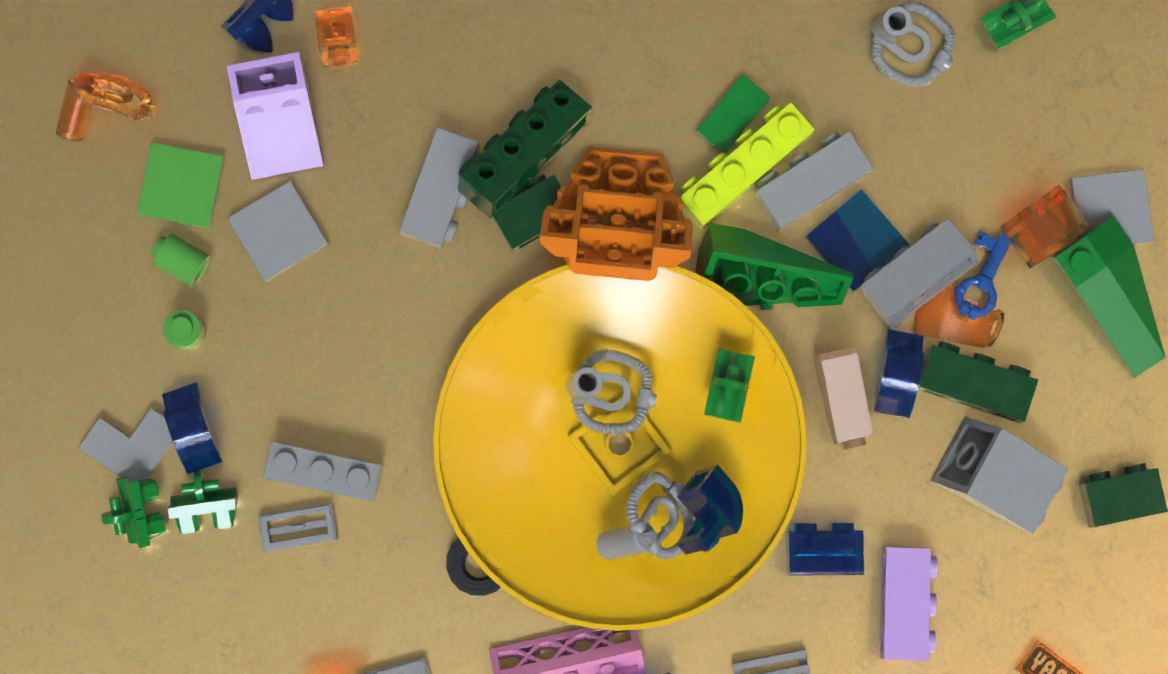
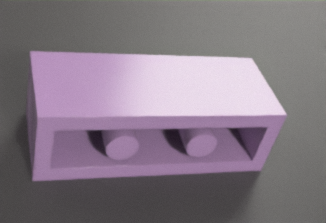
M882 548L881 659L929 661V653H935L936 634L935 631H929L930 616L936 615V594L930 593L931 578L936 579L937 557L931 556V548Z

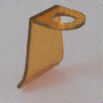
M947 286L916 310L914 319V333L916 335L980 348L990 347L995 343L1004 323V311L999 309L992 310L991 313L984 317L975 318L974 321L967 318L968 315L963 316L959 314L960 310L955 302L956 289L951 286ZM964 294V301L972 303L971 307L973 305L980 308L984 307L981 303ZM997 320L996 328L990 337L992 327Z

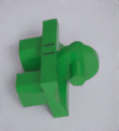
M1011 0L982 16L980 21L998 51L1056 18V15L1046 0Z
M718 348L704 415L741 423L755 356Z
M203 471L194 472L193 483L181 484L182 495L171 496L170 506H168L169 519L175 518L180 534L194 533L200 530L199 514L212 513L214 528L222 529L234 526L235 509L238 502L237 487L220 489L219 480L205 481Z
M128 476L117 478L120 497L109 499L111 511L101 515L102 523L114 524L115 535L127 533L128 543L138 544L139 548L150 546V539L166 532L162 514L155 512L145 515L143 503L159 499L157 482L152 479L135 480Z

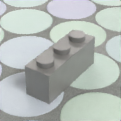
M438 127L436 128L399 230L401 235L440 249L444 248L446 241L453 242L459 222L453 221L458 207L464 209L468 201L458 191V172L470 158L476 160L482 154L478 152L480 148L478 141Z
M835 132L819 143L822 149L809 156L806 151L788 163L791 169L779 176L774 171L758 182L760 188L756 190L754 196L777 231L785 228L873 170L870 162L850 132L843 136Z
M948 218L941 224L935 223L923 232L918 242L911 247L909 245L904 246L893 256L892 262L883 269H874L865 277L864 283L861 285L864 298L892 330L978 263L976 249Z
M271 442L263 478L376 502L384 466Z

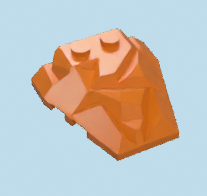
M589 146L572 170L571 180L568 185H562L557 191V200L554 205H548L543 211L540 244L554 256L564 257L569 269L575 274L651 281L657 277L659 267L674 268L690 258L693 225L690 219H685L683 215L684 204L681 197L675 196L673 191L674 180L662 153Z

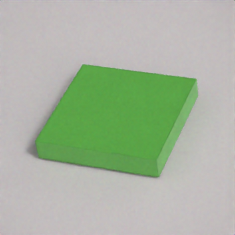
M151 142L136 214L210 229L225 158L219 155Z

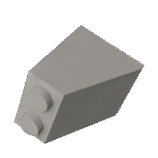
M965 417L931 481L1009 525L1034 534L1037 527L1043 522L1046 510L1054 495L1061 489L1063 478L1068 469L1003 428Z

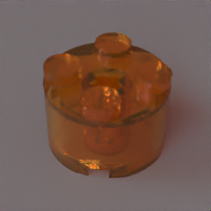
M1059 184L1000 227L1023 261L1031 268L1058 251L1071 239L1073 240L1090 225L1067 192Z

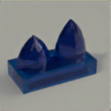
M246 0L220 27L231 38L238 40L246 47L260 52H272L271 34L260 16L264 14L270 19L281 22L292 21L294 12L292 1Z

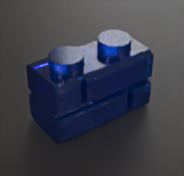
M795 523V531L786 532L787 576L864 575L863 530H854V523H832V531H817V523Z

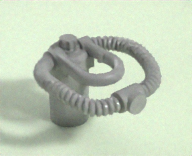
M914 1L903 2L878 14L873 19L871 24L874 34L872 38L874 43L872 44V56L877 68L886 77H890L891 80L893 79L898 83L901 82V84L905 83L906 86L909 84L910 87H921L922 85L930 84L931 81H934V78H937L940 72H946L953 62L950 54L954 50L953 46H955L954 42L956 41L954 37L956 35L953 34L952 26H949V23L942 16L940 17V14L931 9L930 6L927 7L926 4L923 5ZM909 12L921 14L929 18L930 21L932 20V23L942 30L945 38L943 47L939 49L930 64V70L921 76H910L902 72L900 73L896 69L891 68L884 61L885 58L882 55L883 46L909 63L919 62L929 54L931 48L930 38L922 28L912 24ZM906 33H914L921 38L923 48L919 54L910 55L902 50V46L895 44L896 39Z
M605 349V351L600 350L596 351V353L593 352L592 355H588V358H585L582 365L578 366L577 371L571 373L565 382L566 391L572 398L571 403L575 405L573 409L575 410L574 413L577 414L576 417L579 418V422H582V425H586V428L594 432H602V434H605V432L606 434H625L626 431L630 433L635 431V428L639 429V425H642V422L647 417V409L654 408L657 394L651 390L653 388V377H651L652 373L650 368H647V364H644L643 361L640 362V359L632 355L629 356V354L612 349L609 351L608 349ZM616 360V362L619 361V363L633 367L641 375L643 385L639 389L636 407L639 408H637L634 417L628 422L622 424L599 423V421L593 420V418L588 416L583 404H589L608 411H616L623 408L631 396V388L622 376L601 373L592 368L599 361ZM613 381L622 387L623 396L619 402L608 403L602 398L599 400L594 398L600 392L602 382Z
M659 471L646 474L629 494L630 497L626 509H628L626 513L628 514L627 518H629V526L602 531L598 535L596 546L600 556L606 560H612L645 552L663 559H670L680 555L689 545L695 525L693 515L691 514L692 510H689L690 506H688V502L685 499V486L678 481L672 482ZM655 482L663 488L666 496L654 497L639 518L637 513L639 499L646 489ZM663 504L667 507L670 516L668 523L662 526L661 531L657 534L648 521L652 515L657 514V510H655L657 506ZM679 509L684 521L681 537L673 546L664 548L661 543L676 527Z

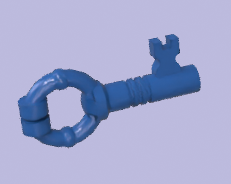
M982 231L979 232L978 237L981 240L976 238L974 245L980 248L985 247L990 252L989 257L980 274L966 278L956 287L955 302L960 310L959 314L963 316L968 315L967 318L973 321L975 318L988 315L996 307L997 292L993 286V279L1001 265L1000 262H1002L1013 240V237L1008 233L1000 232L996 239L989 238L988 234ZM975 285L978 289L987 291L988 300L985 302L984 307L980 308L976 305L971 307L972 303L964 301V294H966L967 288Z

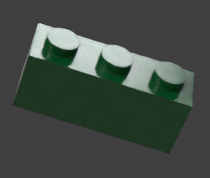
M939 341L938 346L931 345L928 347L915 386L916 390L1019 424L1026 421L1038 383V379L1029 377L1030 370L1011 364L1008 369L994 365L996 359L979 353H974L973 358L959 354L960 347Z

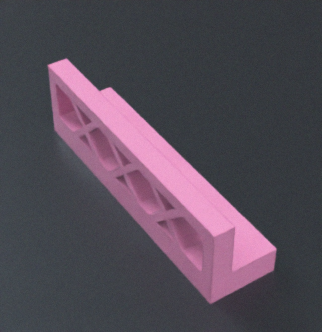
M584 627L489 649L494 674H644L646 670L637 630H629L630 641L617 644L609 641L611 636L628 630L616 631ZM587 640L594 643L586 651L578 652L572 649L580 641ZM551 648L557 651L551 659L541 660L536 657L541 650ZM510 657L521 659L516 667L501 670L499 660Z

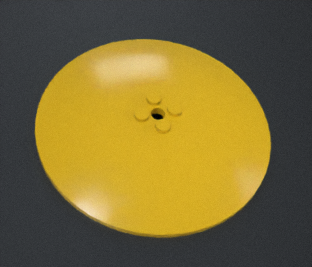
M568 265L541 274L507 294L471 330L453 359L440 392L435 414L433 449L438 488L451 524L470 556L495 583L523 604L546 616L592 629L621 631L658 627L689 618L714 606L736 591L753 576L779 543L793 516L805 473L807 438L801 396L793 372L782 350L756 315L731 293L716 283L678 266L674 268L659 267L655 279L642 281L575 274L569 269ZM718 348L755 356L741 423L704 415ZM605 349H608V351L612 349L617 352H624L647 364V368H650L652 373L651 377H653V388L651 390L657 394L654 408L647 409V417L642 422L643 424L639 425V429L635 428V431L630 433L626 431L624 434L630 440V449L623 455H616L609 449V440L615 435L614 433L606 434L605 432V434H602V432H594L586 428V425H582V422H579V418L576 417L577 414L574 413L575 410L573 409L575 405L571 403L572 398L568 395L565 388L568 376L577 371L578 366L582 365V362L585 361V358H588V355H592L593 352L596 353V351L600 350L605 351ZM609 359L599 361L592 368L601 373L622 376L631 388V396L628 403L616 411H608L589 404H583L588 416L593 418V420L599 421V423L622 424L628 422L634 417L637 408H639L636 407L639 389L643 385L641 375L633 367L619 363V361H610ZM602 382V388L594 398L598 400L602 398L608 403H617L623 396V390L616 382ZM659 471L672 482L678 481L685 486V499L688 502V506H690L689 510H692L691 514L693 515L695 525L692 539L680 555L670 559H663L645 552L612 560H606L600 556L596 546L598 535L602 531L629 526V518H627L628 514L626 513L628 510L626 506L630 497L629 494L646 474ZM655 482L646 489L639 499L637 505L639 518L654 497L666 496L663 488ZM663 504L657 506L655 509L657 514L652 515L648 521L657 534L661 531V527L665 526L669 521V511ZM679 509L676 527L661 543L664 548L673 546L681 537L684 521Z

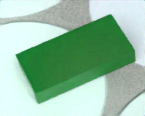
M742 75L697 129L696 133L721 153H727L771 97Z

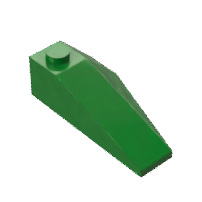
M1113 215L1051 256L1134 378L1165 358L1134 245Z
M709 223L699 248L695 270L696 274L716 283L735 296L745 306L760 305L761 310L773 309V304L794 303L797 307L842 305L854 278L853 273L746 229Z

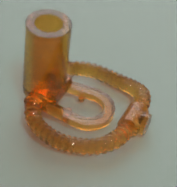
M81 72L77 78H71L67 82L56 134L68 141H83L92 106L100 109L103 108L104 110L107 109L108 111L111 110L112 112L115 111L119 115L139 121L147 117L153 118L156 104H153L150 95L144 88L126 77L107 73L87 74ZM107 90L116 91V92L121 93V94L111 93V92H108ZM133 93L140 100L136 109L124 106L123 104L120 105V103L131 102Z

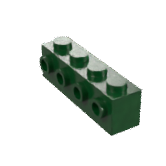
M560 79L551 88L548 86L542 88L534 98V104L526 112L524 110L517 112L509 122V128L501 136L498 133L492 136L484 146V152L476 160L470 158L460 168L458 172V191L490 219L589 124L592 106Z

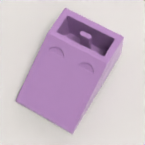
M300 52L228 65L227 71L233 103L251 179L254 180L324 166L304 60Z

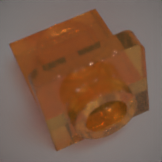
M351 7L315 12L318 49L323 67H344L359 63Z

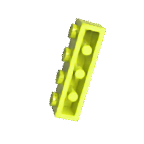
M791 102L785 108H782L780 104L775 106L763 117V120L766 122L764 126L756 132L752 128L747 130L735 141L739 146L728 156L725 152L720 153L707 165L711 170L701 179L695 175L679 189L683 193L680 196L684 204L683 210L701 231L812 137L815 129Z

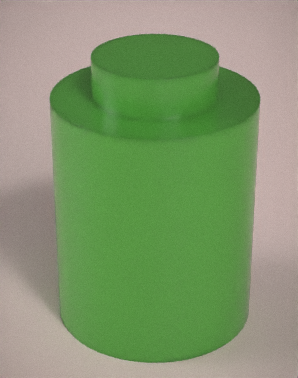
M173 233L167 238L161 236L151 251V255L155 257L153 265L190 287H193L198 282L211 258L207 253Z
M175 311L164 322L163 331L169 343L182 350H194L205 340L206 326L204 322L189 311Z

